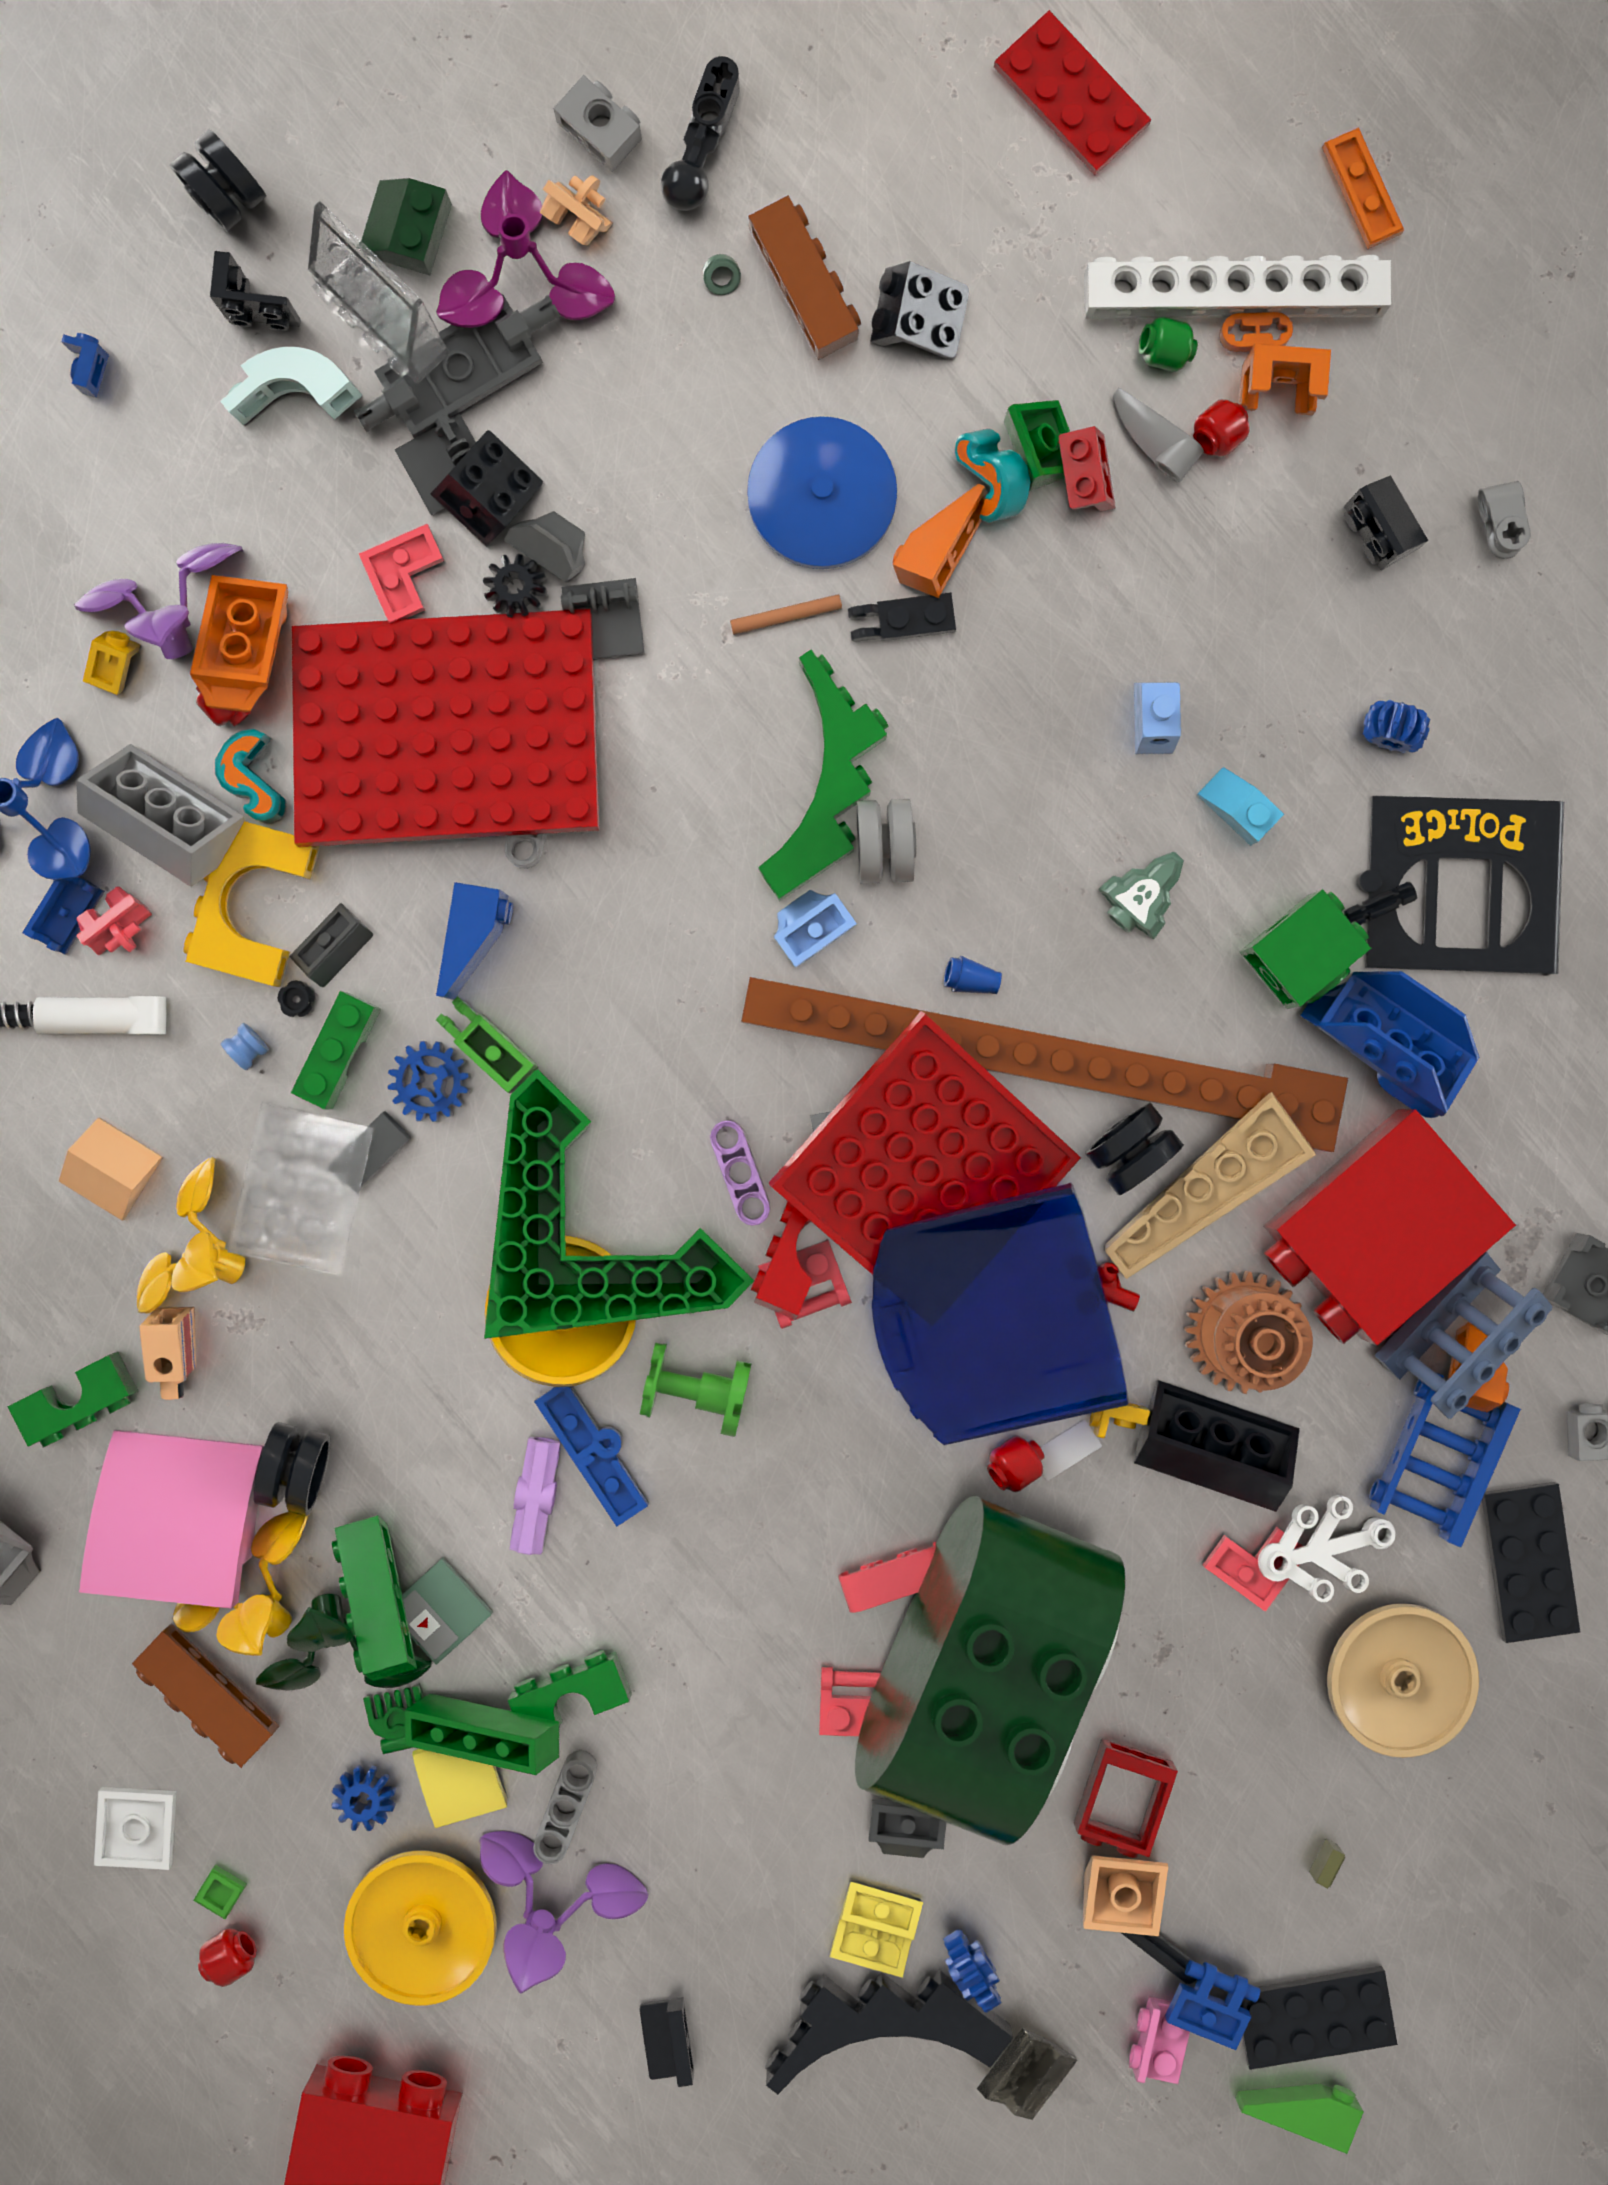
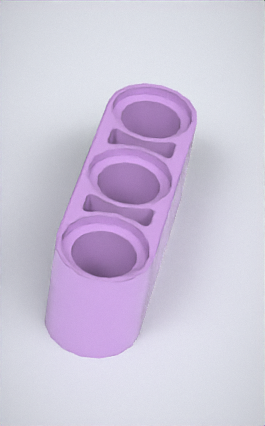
M722 1121L716 1124L711 1131L710 1139L739 1219L747 1225H759L766 1220L770 1212V1202L744 1130L734 1121ZM723 1127H732L738 1133V1142L732 1148L722 1147L717 1140V1134ZM736 1162H744L751 1169V1177L745 1183H737L730 1176V1168ZM755 1197L762 1201L764 1212L760 1217L749 1218L745 1215L742 1206L746 1199Z

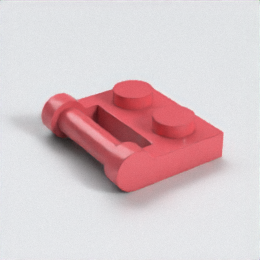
M829 1240L796 1251L801 1268L813 1280L811 1286L831 1279L835 1289L805 1300L796 1320L837 1304L843 1307L852 1303ZM771 1261L758 1265L759 1269L766 1272ZM775 1312L781 1329L792 1325L791 1321H794V1319Z
M833 1667L821 1668L819 1735L859 1736L871 1696L832 1695V1686L875 1687L881 1674L880 1672L833 1671Z

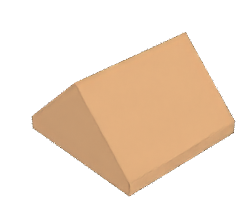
M97 1118L68 1149L59 1182L123 1221L163 1157L103 1119Z
M1092 1855L1084 1872L1083 1928L1159 1936L1168 1863Z

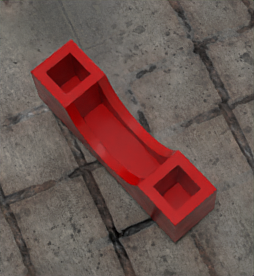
M787 1202L780 1222L786 1224L781 1237L773 1235L765 1256L772 1258L766 1272L759 1269L751 1291L757 1293L754 1303L796 1320L813 1281L799 1264L796 1244L799 1233L811 1221L792 1204Z

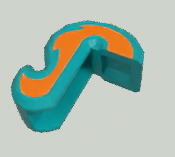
M987 428L961 434L955 443V454L957 461L991 487L989 493L985 496L979 516L982 521L991 523L1016 516L1023 510L1029 495L1030 476L1027 464L1021 455L1012 449L998 450L997 445L1001 438L997 432Z
M255 729L243 730L232 735L223 744L215 758V776L220 785L231 794L240 798L250 799V802L243 806L246 814L262 823H274L283 817L286 810V799L247 767L267 746L271 738Z

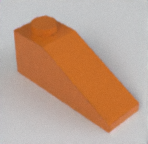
M978 483L910 533L905 544L897 548L893 557V567L899 583L939 598L982 521L979 516L985 496L987 495L984 485Z

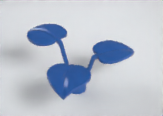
M59 718L47 722L36 730L18 752L16 758L17 773L29 781H20L18 778L13 780L0 778V811L10 817L21 815L41 833L40 836L31 841L28 847V862L37 874L51 880L79 878L86 871L91 855L87 834L78 823L61 817L55 819L46 829L26 811L28 797L22 788L38 787L41 781L50 786L60 785L70 779L78 767L79 754L77 747L64 723Z

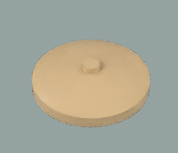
M1392 1604L1376 1608L1364 1614L1342 1634L1330 1658L1327 1687L1331 1706L1336 1717L1346 1731L1358 1742L1382 1755L1400 1758L1416 1757L1441 1748L1463 1729L1477 1701L1479 1670L1470 1643L1452 1622L1437 1612L1422 1606Z

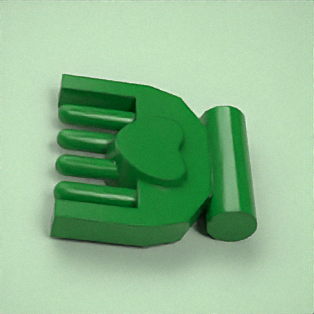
M419 1684L412 1687L415 1703L422 1699ZM406 1687L404 1695L408 1708L413 1705L410 1688ZM399 1690L394 1691L396 1702L394 1706L392 1705L390 1693H384L387 1708L385 1716L380 1695H374L377 1718L375 1717L371 1695L363 1698L370 1728L375 1735L385 1738L380 1740L383 1754L414 1748L405 1746L406 1708L403 1707Z

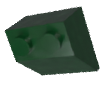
M411 178L379 180L358 253L430 276L452 206L446 189Z

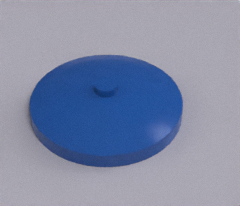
M810 417L783 427L762 446L756 455L749 473L747 489L748 506L758 534L776 554L791 563L806 568H838L861 559L883 539L895 513L897 501L896 476L886 451L866 430L854 423L839 418Z

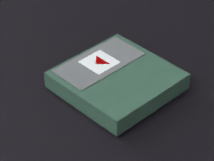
M444 1557L402 1594L410 1636L436 1665L493 1613Z

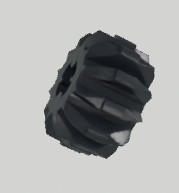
M517 554L514 564H511L507 555L501 556V561L504 565L501 569L496 564H490L489 569L495 577L483 578L484 585L492 588L484 596L487 601H495L493 610L496 613H500L506 608L507 617L512 618L517 609H520L523 616H527L529 611L526 606L529 604L535 609L541 608L542 605L535 596H546L548 591L546 587L538 585L546 580L544 572H535L538 566L537 562L531 560L524 565L523 555ZM519 579L523 589L517 588L518 593L512 594L507 585L509 582L514 585L512 580Z

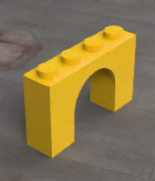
M244 821L218 868L204 877V881L207 882L204 896L200 895L194 907V917L197 918L194 932L188 933L184 943L183 952L187 954L185 962L280 987L290 952L251 941L238 933L228 916V896L231 888L241 876L256 869H272L310 880L320 846L297 847L294 843V835Z

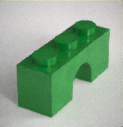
M340 991L295 1082L291 1094L324 1110L333 1109L349 1077L346 1075L349 1064L360 1044L366 1042L381 1008L348 992Z
M119 1352L107 1355L75 1372L82 1387L81 1398L76 1405H68L62 1402L51 1385L7 1406L28 1447L40 1442L44 1448L64 1438L61 1432L63 1429L74 1425L76 1431L97 1421L95 1413L107 1408L111 1414L131 1404L128 1396L138 1392V1389Z
M603 1650L584 1658L585 1664L572 1669L570 1664L557 1667L549 1672L550 1677L536 1682L535 1678H529L514 1685L515 1691L511 1692L507 1701L511 1711L559 1721L560 1728L562 1717L558 1710L557 1700L567 1693H578L584 1696L590 1703L593 1714L597 1715L630 1702L632 1692L617 1653L613 1652L606 1655Z

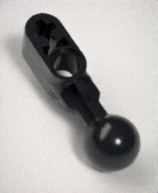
M715 57L706 65L692 104V116L683 139L686 145L683 158L670 164L662 175L660 185L662 195L665 201L677 210L688 211L695 209L702 204L707 196L709 184L703 166L707 155L715 152L720 137L725 133L740 92L738 67L728 57ZM721 82H722L721 87H720V95H719V94L717 93V85H716V83H721ZM707 111H713L719 115L716 119L710 121L701 118V115Z

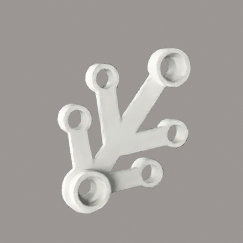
M1334 1495L1328 1500L1327 1511L1307 1545L1294 1549L1304 1529H1310L1318 1522V1512L1316 1509L1300 1504L1294 1508L1292 1521L1279 1543H1271L1260 1552L1258 1557L1259 1570L1264 1577L1272 1581L1278 1582L1288 1578L1306 1589L1314 1600L1328 1602L1334 1595L1333 1584L1323 1578H1313L1297 1566L1311 1561L1341 1580L1346 1589L1355 1593H1361L1366 1590L1369 1584L1367 1574L1359 1569L1347 1567L1333 1558L1332 1555L1365 1546L1386 1549L1395 1540V1528L1391 1522L1373 1517L1364 1523L1362 1531L1329 1539L1340 1519L1348 1518L1353 1511V1504L1350 1499L1341 1495ZM1339 1501H1343L1344 1509L1341 1513L1337 1514L1335 1510L1336 1504ZM1308 1510L1310 1514L1309 1520L1302 1523L1301 1514L1303 1511ZM1385 1528V1538L1379 1541L1378 1532ZM1281 1556L1283 1559L1282 1566L1279 1569H1275L1274 1560ZM1358 1574L1360 1577L1359 1584L1353 1587L1351 1579L1354 1575ZM1320 1584H1324L1325 1593L1318 1596L1317 1587Z

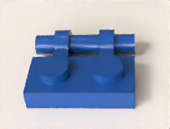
M1189 1960L1186 1965L1185 1974L1197 1979L1194 1988L1183 1983L1179 1984L1165 2014L1167 2023L1236 2050L1251 2019L1249 2010L1240 2007L1243 1999L1254 2003L1257 2002L1260 1996V1988L1249 1984L1247 1978L1237 1974L1232 1977L1219 1972L1217 1967L1210 1963L1204 1962L1200 1964ZM1212 1986L1228 1992L1225 2000L1209 1994Z

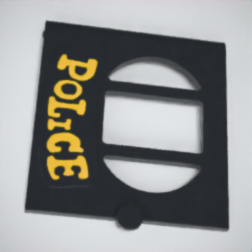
M1372 796L1369 870L1363 872L1359 878L1360 887L1363 891L1368 892V899L1390 889L1395 891V887L1399 886L1406 872L1420 860H1425L1426 876L1423 944L1420 945L1404 931L1399 922L1396 909L1373 920L1367 919V934L1369 936L1367 943L1371 949L1366 953V968L1537 973L1543 976L1559 974L1565 802ZM1440 858L1490 861L1488 941L1486 949L1443 948L1436 946L1438 868ZM1506 862L1518 871L1527 885L1530 895V914L1520 935L1503 948L1500 945L1503 864Z

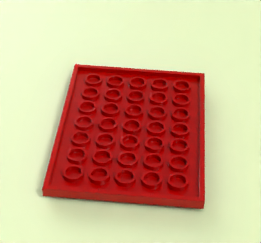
M577 609L574 610L575 613H570V610L528 612L527 616H523L521 613H514L512 618L507 617L506 614L404 619L396 620L392 623L386 620L292 626L295 845L297 847L599 831L591 610Z

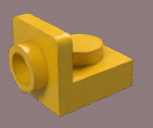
M106 631L91 642L83 682L116 695L120 694L124 689L131 657L139 652L140 644L131 641L128 635L119 631Z
M1102 1396L1100 1405H1093L1089 1426L1094 1427L1093 1433L1097 1437L1105 1438L1110 1417L1114 1418L1113 1424L1135 1429L1137 1423L1147 1426L1150 1410L1142 1405Z

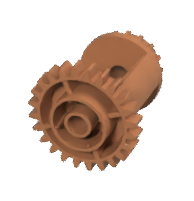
M1250 1271L1244 1272L1242 1281L1239 1280L1236 1273L1229 1272L1228 1284L1221 1278L1216 1277L1215 1284L1217 1289L1214 1291L1203 1286L1202 1289L1207 1298L1204 1301L1193 1298L1192 1301L1199 1307L1198 1312L1191 1311L1186 1313L1195 1322L1194 1325L1184 1327V1331L1194 1334V1338L1187 1341L1185 1346L1193 1349L1197 1348L1198 1351L1190 1359L1194 1363L1204 1361L1199 1369L1202 1375L1214 1371L1211 1377L1213 1384L1217 1385L1225 1378L1224 1385L1227 1391L1231 1392L1235 1384L1238 1383L1240 1392L1247 1394L1249 1388L1261 1393L1262 1391L1284 1387L1303 1372L1311 1357L1313 1336L1310 1324L1300 1309L1302 1307L1301 1303L1289 1300L1293 1294L1291 1290L1287 1289L1278 1293L1281 1282L1275 1279L1267 1286V1275L1260 1273L1254 1282Z

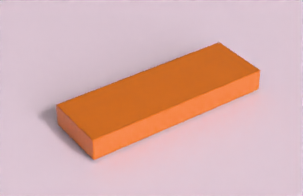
M1359 127L1325 142L1322 146L1323 151L1367 249L1401 235L1404 231L1403 225Z

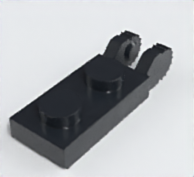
M952 592L942 593L939 598L926 595L879 601L877 604L859 605L848 609L849 618L862 619L878 616L880 628H858L851 631L852 641L875 639L889 641L956 632Z

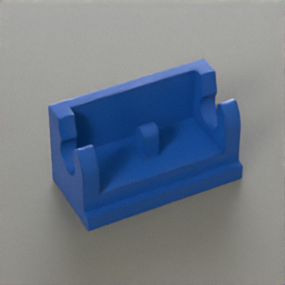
M81 876L74 879L54 880L22 933L44 943L48 949L66 955L76 940V935L81 931L76 918L86 910L95 909L105 891Z

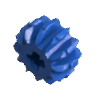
M1380 700L1371 705L1369 713H1366L1363 735L1370 743L1377 744L1379 748H1386L1390 751L1394 750L1401 753L1406 751L1411 753L1417 752L1418 749L1423 747L1424 741L1427 740L1430 730L1428 727L1430 718L1424 710L1417 709L1415 705H1407L1403 702L1399 703L1392 700L1386 702Z
M361 1765L354 1768L353 1775L344 1772L340 1777L342 1784H336L332 1790V1793L338 1797L331 1804L332 1809L343 1810L338 1818L339 1823L345 1822L348 1818L353 1820L351 1823L352 1831H356L361 1822L367 1831H371L374 1828L375 1821L383 1825L388 1819L386 1812H392L396 1804L389 1798L395 1795L396 1788L392 1786L384 1787L390 1778L389 1774H383L380 1778H377L375 1776L377 1772L376 1766H371L367 1774H365ZM361 1792H364L369 1795L367 1798V1804H363L359 1801L361 1798V1796H359Z

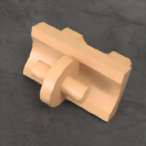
M591 175L583 182L577 176H573L569 185L578 191L577 194L560 182L554 183L548 180L542 189L548 193L540 210L542 215L555 224L560 225L570 210L578 218L568 234L582 245L588 246L599 231L607 232L613 222L588 204L591 201L600 208L605 201V198L597 192L600 185L598 178Z

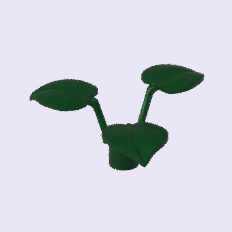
M323 1594L315 1597L311 1601V1607L307 1608L299 1623L287 1635V1645L292 1649L308 1652L307 1657L303 1661L289 1658L270 1665L256 1678V1685L284 1691L306 1688L315 1683L321 1675L320 1668L312 1665L317 1650L323 1647L341 1646L350 1642L353 1650L358 1649L355 1635L353 1636V1630L347 1625L346 1618L343 1617L342 1600L339 1595ZM415 1656L417 1669L372 1681L364 1676V1682L378 1688L404 1686L426 1673L432 1665V1660L426 1661Z

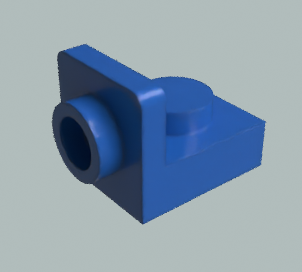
M76 333V337L63 334L61 342L71 352L80 354L79 358L76 357L71 366L72 384L82 394L97 398L109 354L98 344L99 340L90 335Z

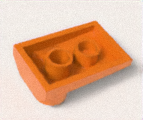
M217 575L211 576L190 671L191 678L198 686L208 707L250 712L258 698L268 688L281 626L287 618L286 603L289 593L287 584Z

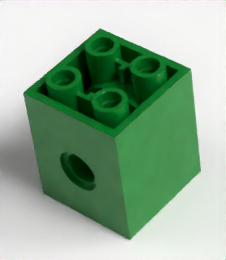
M1322 889L1309 894L1239 951L1286 1009L1301 1007L1306 1002L1311 1004L1320 999L1345 979L1351 972L1349 967L1371 949L1366 942L1369 939L1366 931L1356 921L1350 923L1342 913L1345 909L1344 905L1332 892L1327 894Z

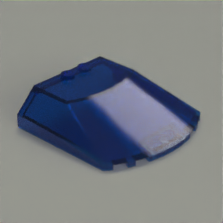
M1072 1183L886 1229L880 1243L873 1272L872 1314L878 1348L895 1389L900 1391L904 1400L910 1406V1412L917 1420L920 1419L933 1432V1437L943 1445L1128 1405L1129 1396L1120 1347L1084 1211Z

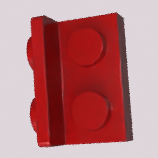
M1095 426L1060 434L1059 444L1069 507L1076 510L1095 506L1101 512L1115 509L1104 434Z

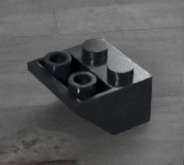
M1391 475L1360 488L1344 506L1346 510L1344 516L1347 524L1352 531L1359 532L1365 542L1363 545L1365 555L1373 565L1377 564L1381 571L1420 549L1429 541Z

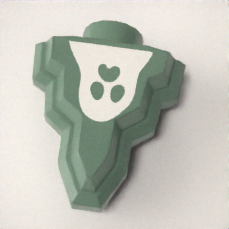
M1171 852L1154 859L1145 869L1132 868L1121 878L1112 876L1099 888V891L1112 905L1107 912L1108 916L1128 933L1136 927L1152 939H1155L1166 924L1163 915L1171 905L1169 891L1179 880L1184 860L1177 853Z

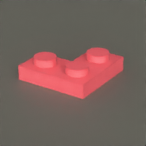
M428 524L359 553L389 623L396 620H404L425 611L410 576L444 561Z
M1276 1526L1255 1557L1224 1535L1203 1563V1566L1266 1612L1289 1579L1277 1582L1264 1577L1259 1570L1258 1557L1265 1546L1271 1543H1279L1285 1532ZM1297 1542L1294 1549L1303 1547L1302 1544ZM1281 1556L1274 1560L1275 1569H1279L1282 1566L1283 1559Z

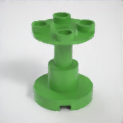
M655 1343L649 1376L647 1375L640 1415H644L647 1418L651 1417L657 1393L696 1401L695 1409L724 1415L720 1434L735 1437L752 1363L737 1360L733 1378L703 1372L702 1379L662 1370L667 1344Z

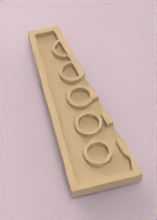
M1271 1092L1104 1245L1105 1252L1123 1276L1128 1279L1316 1155L1315 1151Z

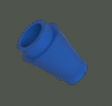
M964 956L959 958L951 957L944 974V986L950 987L952 992L997 994L1001 984L1002 973Z

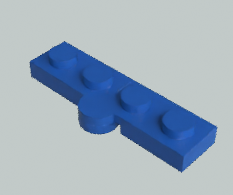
M571 1386L554 1387L534 1401L616 1527L648 1507L649 1503L617 1456L622 1447L621 1434L612 1427L599 1429Z

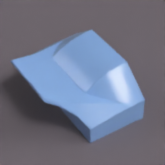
M809 890L777 913L778 931L774 938L796 968L857 925V923L836 893L826 896Z

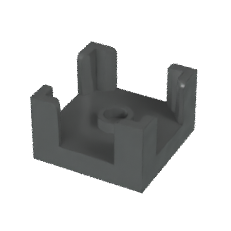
M1577 1233L1543 1295L1550 1304L1608 1335V1248L1605 1247V1243L1591 1235Z

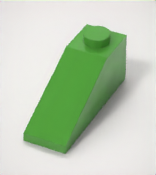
M1323 2084L1245 2090L1238 2091L1235 2097L1241 2113L1346 2154L1349 2151L1364 2113L1355 2097V2093L1340 2085H1334L1333 2088Z

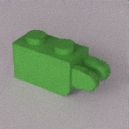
M457 996L452 1001L454 1008L462 1015H465L471 1023L462 1032L453 1020L442 1013L437 1017L436 1021L455 1038L453 1042L507 1093H513L538 1065L482 1014H477Z

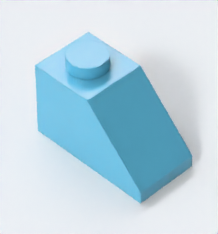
M1224 767L1197 794L1250 846L1259 842L1284 815L1261 791Z

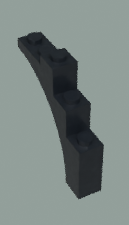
M941 1970L937 1972L933 1979L927 1977L916 1993L917 1999L881 1972L875 1981L869 1979L864 1984L858 1994L859 2001L823 1974L817 1983L811 1981L802 1991L799 1997L801 2001L800 2017L805 2022L799 2020L788 2036L790 2042L781 2052L777 2049L769 2058L765 2066L767 2070L766 2086L778 2095L798 2073L822 2056L846 2045L878 2037H914L937 2041L964 2051L991 2068L1013 2039L1011 2025L994 2011L984 2012L978 2006L975 1998L967 2001L956 1983Z

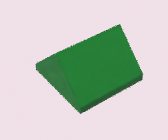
M1059 400L1013 404L1008 407L1004 424L1014 451L1020 454L1027 464L1030 476L1029 491L1064 479L1059 435L1070 432Z

